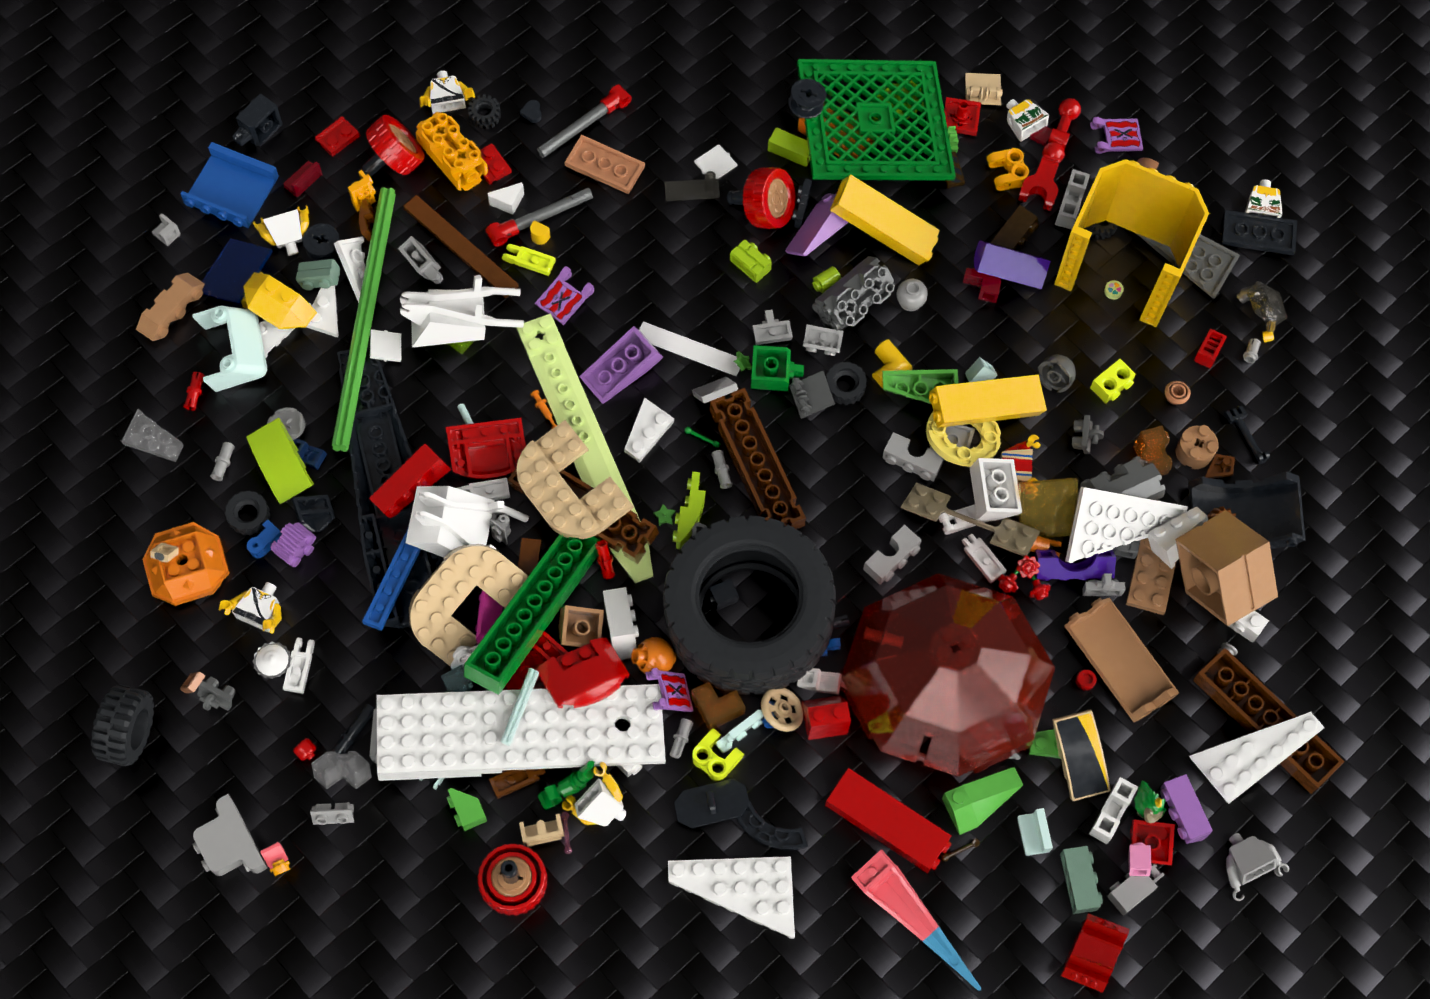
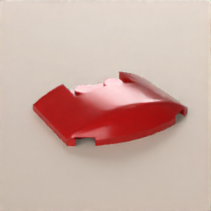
M521 418L445 428L452 472L468 478L492 479L513 473L517 468L519 457L526 447Z
M607 638L589 640V644L557 658L553 656L536 668L540 679L558 708H563V705H574V708H579L599 702L616 692L621 687L625 677L628 679L630 675Z

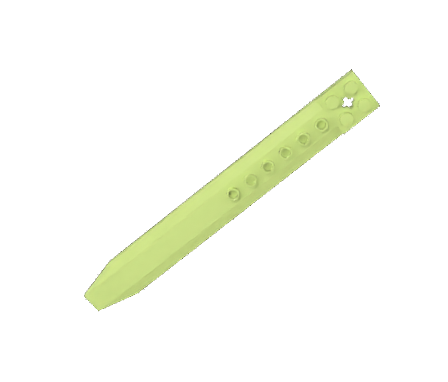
M551 313L525 322L523 328L516 327L557 425L566 420L589 450L573 462L581 481L595 488L611 477L632 503ZM537 334H544L543 339L535 338ZM634 507L631 511H633L634 513L637 514V512H636V510H635V507ZM648 543L644 546L646 553L638 564L626 558L622 549L618 553L610 548L614 557L635 584L653 577Z

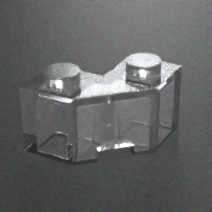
M348 751V754L326 752L311 763L314 778L326 789L342 778L357 789L372 778L369 762L356 751Z

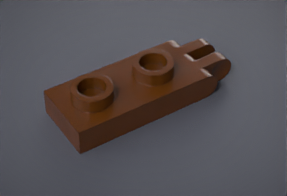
M545 769L508 770L490 778L489 782L497 799L538 781L540 779L539 776L546 771Z

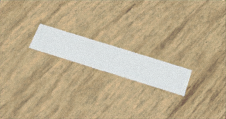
M643 322L639 329L654 346L737 376L740 368L733 362L737 359L734 355Z

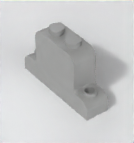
M229 794L221 797L217 801L215 808L218 817L197 828L193 833L195 842L192 845L197 854H202L204 860L201 863L206 872L211 870L217 876H222L242 864L247 872L260 873L266 870L268 867Z

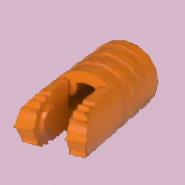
M1038 536L1030 551L1035 553V550H1049L1050 545L1061 547L1062 542Z

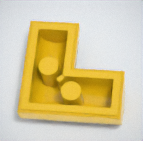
M889 339L883 341L876 348L875 354L885 365L875 371L872 377L882 389V371L913 369L912 365Z

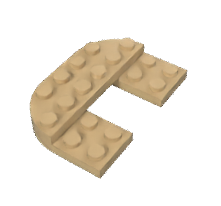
M564 420L536 442L532 440L524 448L517 463V478L525 495L555 532L567 538L586 539L604 531L632 510L634 506L611 477L607 478L579 499L559 472L589 450L567 421Z
M484 544L463 545L448 553L444 557L445 560L420 590L418 589L410 602V626L417 640L449 666L454 660L453 653L458 647H473L477 643L476 635L451 616L477 585L506 608L529 577L499 551Z

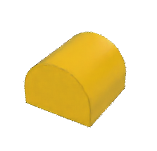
M533 221L530 226L532 241L538 245L545 244L550 239V228L537 221Z

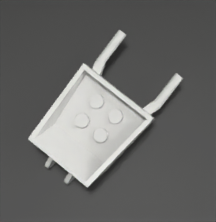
M481 275L474 276L473 288L460 290L429 289L427 293H402L401 296L405 298L400 297V302L405 309L400 308V312L404 317L411 320L412 347L484 340L485 325L523 328L524 320L496 319L484 315L483 297L493 294L520 296V289L481 287L482 277Z
M417 486L405 543L445 557L452 550L463 545H486L492 513H504L525 523L528 521L529 516L505 506L504 501L495 502L494 500L451 486Z

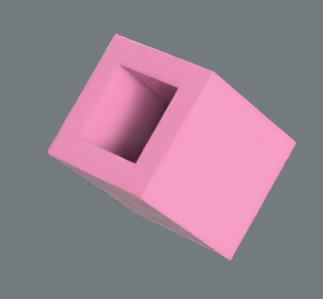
M1144 843L1129 845V876H1150L1151 845H1145Z

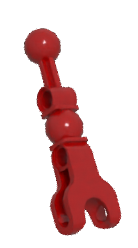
M1067 98L1059 105V114L1061 116L1057 129L1053 128L1048 144L1043 148V157L1037 172L1024 179L1018 197L1019 201L1026 202L1030 195L1039 194L1044 199L1043 208L1048 211L1052 210L1058 194V187L1054 182V177L1059 163L1065 156V147L1070 136L1067 131L1071 121L1076 119L1081 113V105L1077 100Z

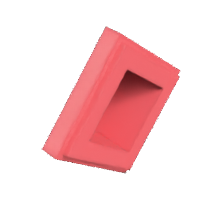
M278 842L260 852L270 869L273 868V863L282 859L285 862L288 860L282 845Z

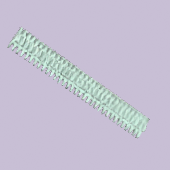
M532 668L528 670L524 686L520 690V695H518L519 697H517V702H515L516 704L512 711L513 713H511L510 720H508L509 722L506 725L504 736L501 738V742L507 746H510L509 744L513 740L512 737H514L517 731L516 728L520 724L519 721L526 708L525 705L528 703L530 694L537 681L539 672Z

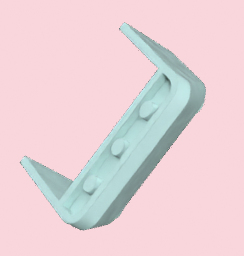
M218 306L193 314V318L205 330L225 323L228 326L232 354L225 356L220 361L219 373L203 377V381L215 392L262 378L266 374L267 364L259 319L255 313L249 309Z

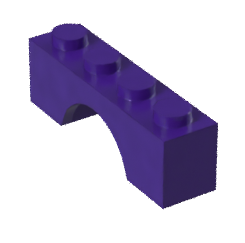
M1113 549L1100 554H1094L1079 563H1066L1056 555L1055 550H1035L1036 561L1040 563L1039 573L1035 575L1037 579L1042 581H1049L1050 579H1060L1063 581L1069 579L1102 580L1104 573L1112 574V578L1115 577L1116 556Z

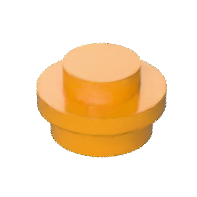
M284 859L272 864L273 868L270 869V872H273L274 876L290 870L288 865L290 862H285Z

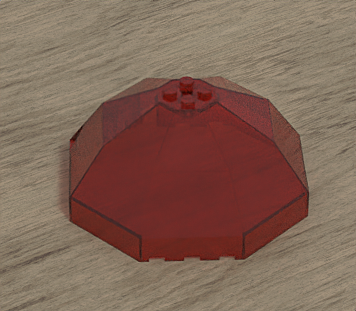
M937 573L864 608L841 676L840 687L848 698L855 715L860 720L868 739L874 738L881 752L915 763L916 760L922 761L924 766L959 777L972 770L973 773H978L997 762L1013 756L1015 753L1031 747L1055 666L1013 596ZM958 645L961 651L953 653V649L950 646ZM924 736L932 738L927 755L919 752Z

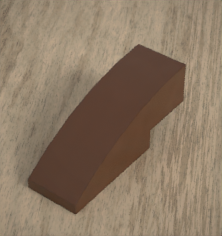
M522 538L518 568L529 576L540 562L542 542L538 539Z

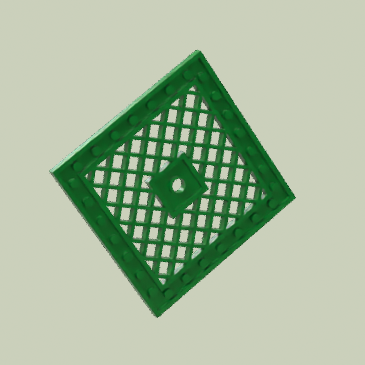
M798 59L799 80L812 79L819 82L825 88L826 94L832 97L831 100L826 98L823 103L825 106L820 115L810 119L804 118L813 180H843L849 175L859 180L955 179L956 175L936 61ZM824 80L828 81V82L830 83V85H829V86L825 85V84L823 83V81H824ZM843 80L848 85L844 86L840 83V81ZM859 80L865 84L863 87L857 83ZM877 80L883 85L879 87L874 82ZM895 81L900 85L896 87L892 82ZM912 81L917 86L913 87L911 84H909V82ZM834 87L840 90L838 94L832 90ZM851 87H853V88H854L855 90H857L858 92L853 93V92H852L851 90H849V89H850ZM869 87L875 91L873 94L867 90ZM887 87L892 93L889 94L884 89ZM905 88L909 93H904L902 89ZM844 94L850 98L848 101L842 97ZM862 94L868 99L864 101L859 96ZM881 95L885 99L881 101L877 96ZM898 95L902 100L898 101L894 96ZM914 95V96H916L917 98H919V100H918V101H915V100H914L913 98H911V97ZM836 101L842 104L840 108L834 104ZM907 102L912 107L909 109L904 105V103ZM828 108H830V109H831L832 111H834L835 113H834L833 115H831V114H830L829 112H827L826 110H827ZM846 108L852 112L850 115L844 112ZM900 109L904 114L900 115L896 111ZM917 109L922 114L919 116L913 111ZM840 116L844 119V121L841 122L836 117ZM909 116L914 122L911 123L906 118ZM876 117L880 121H874L871 118ZM833 123L837 127L833 129L829 126V124ZM848 123L854 126L852 130L846 126ZM919 123L924 129L920 130L916 125ZM903 124L907 128L903 130L898 125ZM840 130H842V131L845 132L847 135L843 137V136H842L841 134H839L838 132H839ZM910 131L914 132V133L916 134V136H915V137L911 136V135L909 134V132H910ZM834 137V138L837 139L839 142H838L837 144H835V143L832 142L830 139H832V138ZM851 137L857 142L853 144L848 139ZM868 137L874 141L872 145L866 141ZM887 138L891 141V143L888 144L883 140ZM904 138L907 141H909V143L906 145L904 142L901 141V139ZM922 138L927 143L924 145L918 140ZM845 145L849 149L845 151L841 148V146ZM862 145L866 150L863 152L858 146ZM877 145H879V146H881L884 150L881 152V151H879V150H878L877 148H875V147H876ZM895 145H897V146H898L899 148H901L902 150H901L900 152H898V151H897L896 149H894L893 147H894ZM914 145L919 150L916 152L910 147ZM834 152H836V153H838L841 157L838 159V158H836V157H835L834 155H832V154H833ZM852 152H854V153L857 154L859 157H858L857 159H855V158H854L853 156H851L850 154H851ZM871 152L877 157L873 159L868 154ZM889 152V153H890L891 155H893L894 157H893L892 159H890V158H889L888 156H886L885 154H887V153ZM906 152L911 158L908 159L903 154ZM925 153L929 158L926 160L921 154Z

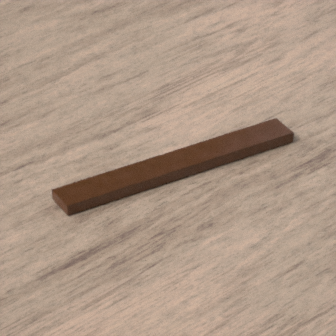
M415 195L403 206L405 211L478 275H481L492 287L515 289L519 287L515 280L420 197Z

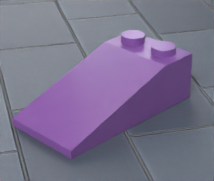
M828 193L816 204L786 248V253L805 257L848 223V221L830 211L836 194Z
M633 326L579 377L601 403L604 404L648 372L663 356L643 333Z

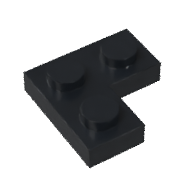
M805 178L804 184L800 185L798 189L797 205L799 207L798 210L794 209L792 220H795V228L800 229L803 225L811 194L812 180Z

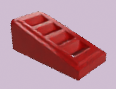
M1210 329L1194 361L1211 368L1227 336Z

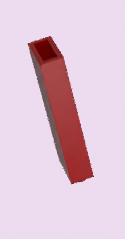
M850 768L847 769L826 800L825 806L927 874L930 869H936L941 861L938 859L941 852L946 853L952 844L949 842L950 834Z

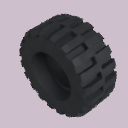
M119 684L110 688V691L105 694V698L102 699L101 706L96 713L97 716L94 720V728L91 735L92 753L98 760L121 766L132 765L138 760V756L141 755L147 743L153 723L154 702L152 701L153 697L148 691Z

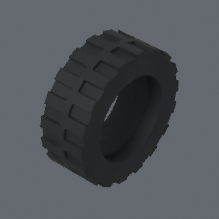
M840 362L829 369L826 379L834 402L840 405L854 404L863 397L867 378L865 377V372L857 364ZM844 375L852 377L855 381L854 388L850 391L840 390L836 384L839 377Z
M242 491L237 495H233L225 507V516L230 527L236 533L244 536L259 533V531L264 529L262 524L270 518V509L265 499L254 491ZM253 505L257 509V515L252 521L244 522L240 520L238 512L242 506Z

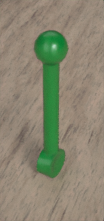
M690 427L685 428L686 434H692L716 448H719L721 445L718 441H713L693 431Z

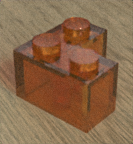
M1163 426L1141 431L1133 446L1136 455L1142 460H1146L1147 463L1153 462L1161 476L1169 473L1172 468V459L1165 451L1170 441L1167 431H1164Z
M710 681L692 689L691 697L709 731L745 714V705L737 690L718 698Z

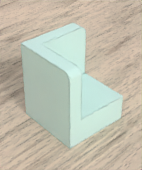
M979 357L966 371L965 375L969 382L994 380L997 373L991 364Z

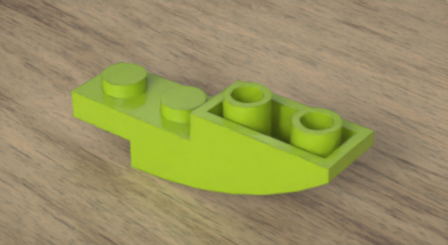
M692 472V478H688L687 489L690 490V496H686L685 507L680 506V513H676L675 524H678V530H674L673 542H676V549H681L692 536V528L695 523L699 522L703 512L706 491L699 490L700 472Z

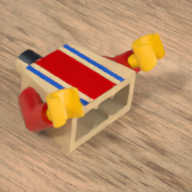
M1031 435L1028 441H1023L1006 449L1000 456V459H1014L1019 492L1030 489L1035 493L1038 490L1036 486H1033L1034 484H1039L1036 478H1032L1033 449H1030L1031 446L1035 449L1040 447L1039 442L1034 443L1035 440L1039 439L1037 435Z

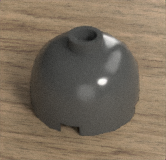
M1058 354L1048 356L1038 366L1040 382L1050 391L1053 388L1058 390L1057 392L1059 393L1064 392L1075 380V366L1066 356Z

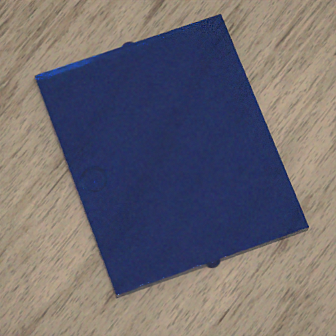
M230 238L202 281L204 283L203 294L239 304L245 296L243 286L254 272L259 273L273 250Z

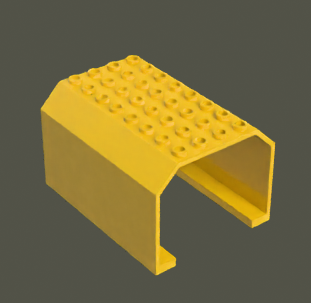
M1125 159L1100 168L1070 233L1054 285L1072 291L1092 232L1084 228L1105 220L1170 247L1179 268L1165 263L1139 319L1144 323L1157 327L1209 215L1199 189L1190 183L1180 182L1171 175L1165 176L1158 173L1154 168L1143 167L1134 160L1129 161Z

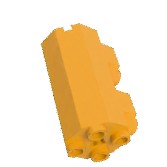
M436 112L432 117L418 123L416 126L418 129L416 131V141L458 190L463 188L464 191H468L482 181L481 175L484 174L485 176L488 173L487 163L482 159L481 151L474 142L468 140L460 133V126L451 116H447L446 113Z

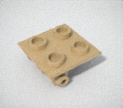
M965 73L966 100L981 102V105H1001L1002 89L1000 74Z

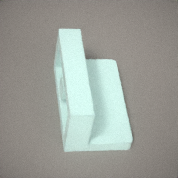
M1044 808L1036 809L1032 814L1019 815L1017 819L1025 855L1049 853L1053 847Z

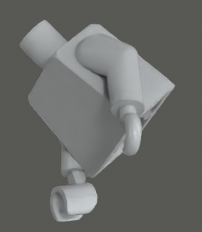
M1239 833L1229 838L1233 846L1229 848V855L1226 858V871L1231 887L1235 889L1232 895L1236 901H1241L1245 897L1242 895V897L1236 898V893L1240 891L1241 884L1244 885L1273 869L1277 876H1283L1280 867L1283 868L1284 872L1289 871V866L1281 863L1282 859L1274 845L1258 840L1255 836L1244 840Z

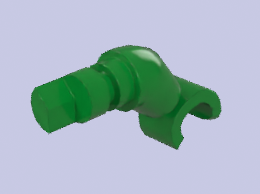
M587 762L579 771L571 773L558 782V786L553 784L545 787V790L538 794L542 807L544 809L555 807L563 801L562 795L565 798L584 789L586 783L594 776L592 768L595 762Z

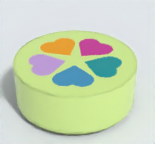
M1116 280L1109 281L1104 289L1105 295L1113 300L1120 298L1124 291L1123 285Z

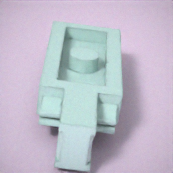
M757 710L717 741L716 746L719 750L725 753L732 748V742L735 739L740 741L747 735L746 731L751 727L753 729L759 727L763 723L762 719L764 716L762 711Z

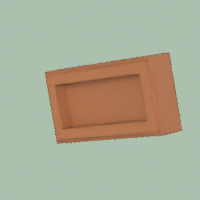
M201 672L190 673L180 690L184 693L195 692L205 675Z

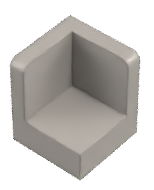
M161 213L159 217L162 223L152 233L165 245L169 246L181 233L177 225Z

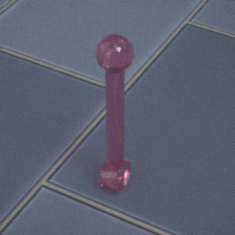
M563 812L560 815V817L563 820L566 844L564 852L566 854H570L572 852V848L570 847L567 823L569 814L567 812Z

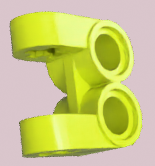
M714 728L694 748L692 760L694 765L706 772L710 779L722 781L741 761L744 753L736 747L725 759L716 755L711 748L720 739L721 734ZM699 753H706L708 757L705 760H700L697 755ZM718 765L723 768V771L716 773L712 768Z

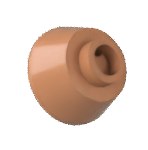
M1172 381L1165 388L1166 399L1172 405L1183 404L1190 398V389L1184 382Z

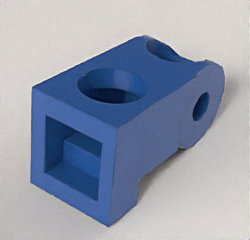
M269 520L262 524L265 529L257 537L251 538L247 542V549L254 558L265 556L271 550V544L274 541L278 542L277 540L282 535L280 530Z

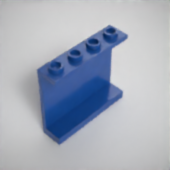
M211 142L208 147L211 156L189 193L184 191L180 193L184 204L190 208L196 207L205 214L211 213L216 215L221 220L231 221L238 227L244 226L249 228L279 177L277 169L272 165Z

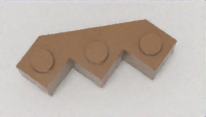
M188 272L175 276L171 281L173 285L167 291L164 289L155 298L154 302L156 304L150 310L146 308L141 314L136 330L152 341L165 338L168 334L170 322L182 319L185 315L187 303L201 298L204 287L203 282Z

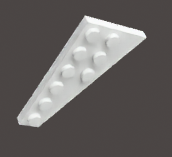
M1309 712L1189 757L1229 804L1324 729V726Z

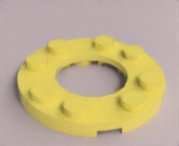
M933 412L926 425L927 439L934 451L944 458L945 461L971 467L978 458H994L1001 445V432L996 421L971 424L980 433L981 441L977 447L969 449L964 446L957 447L956 444L949 441L945 432L946 427L937 428L936 422L933 420Z

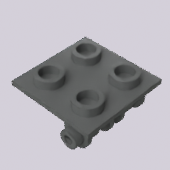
M824 371L803 380L794 378L791 385H789L801 419L835 404Z

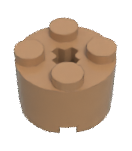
M1206 425L1189 427L1183 432L1177 443L1175 451L1177 459L1184 466L1192 467L1191 469H1202L1211 462L1219 448L1218 439Z

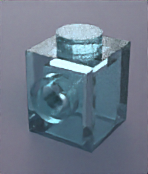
M462 665L441 676L448 692H469L470 688L473 687L471 680L464 677V667Z

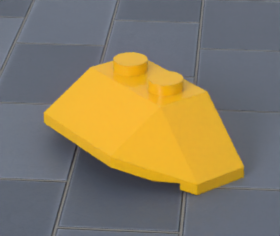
M254 272L243 286L248 309L278 329L306 328L317 314L300 294L270 275Z

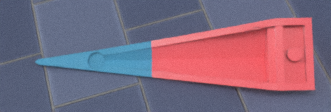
M880 850L851 877L853 881L868 897L909 929L974 988L980 991V985L899 867L892 862L883 850Z

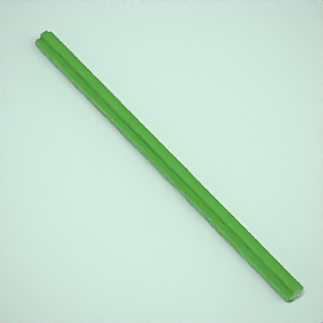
M382 187L379 193L332 440V449L335 451L341 450L346 452L349 449L396 196L395 190L392 188Z

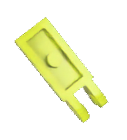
M508 244L506 249L517 256L504 253L502 259L506 262L547 276L550 275L556 261L550 255L513 244Z

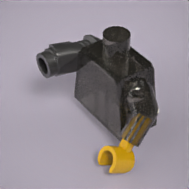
M1257 281L1256 284L1241 289L1240 293L1237 294V298L1241 303L1251 301L1253 311L1267 323V331L1262 332L1264 342H1270L1274 340L1273 331H1275L1276 325L1287 319L1280 293L1266 284Z

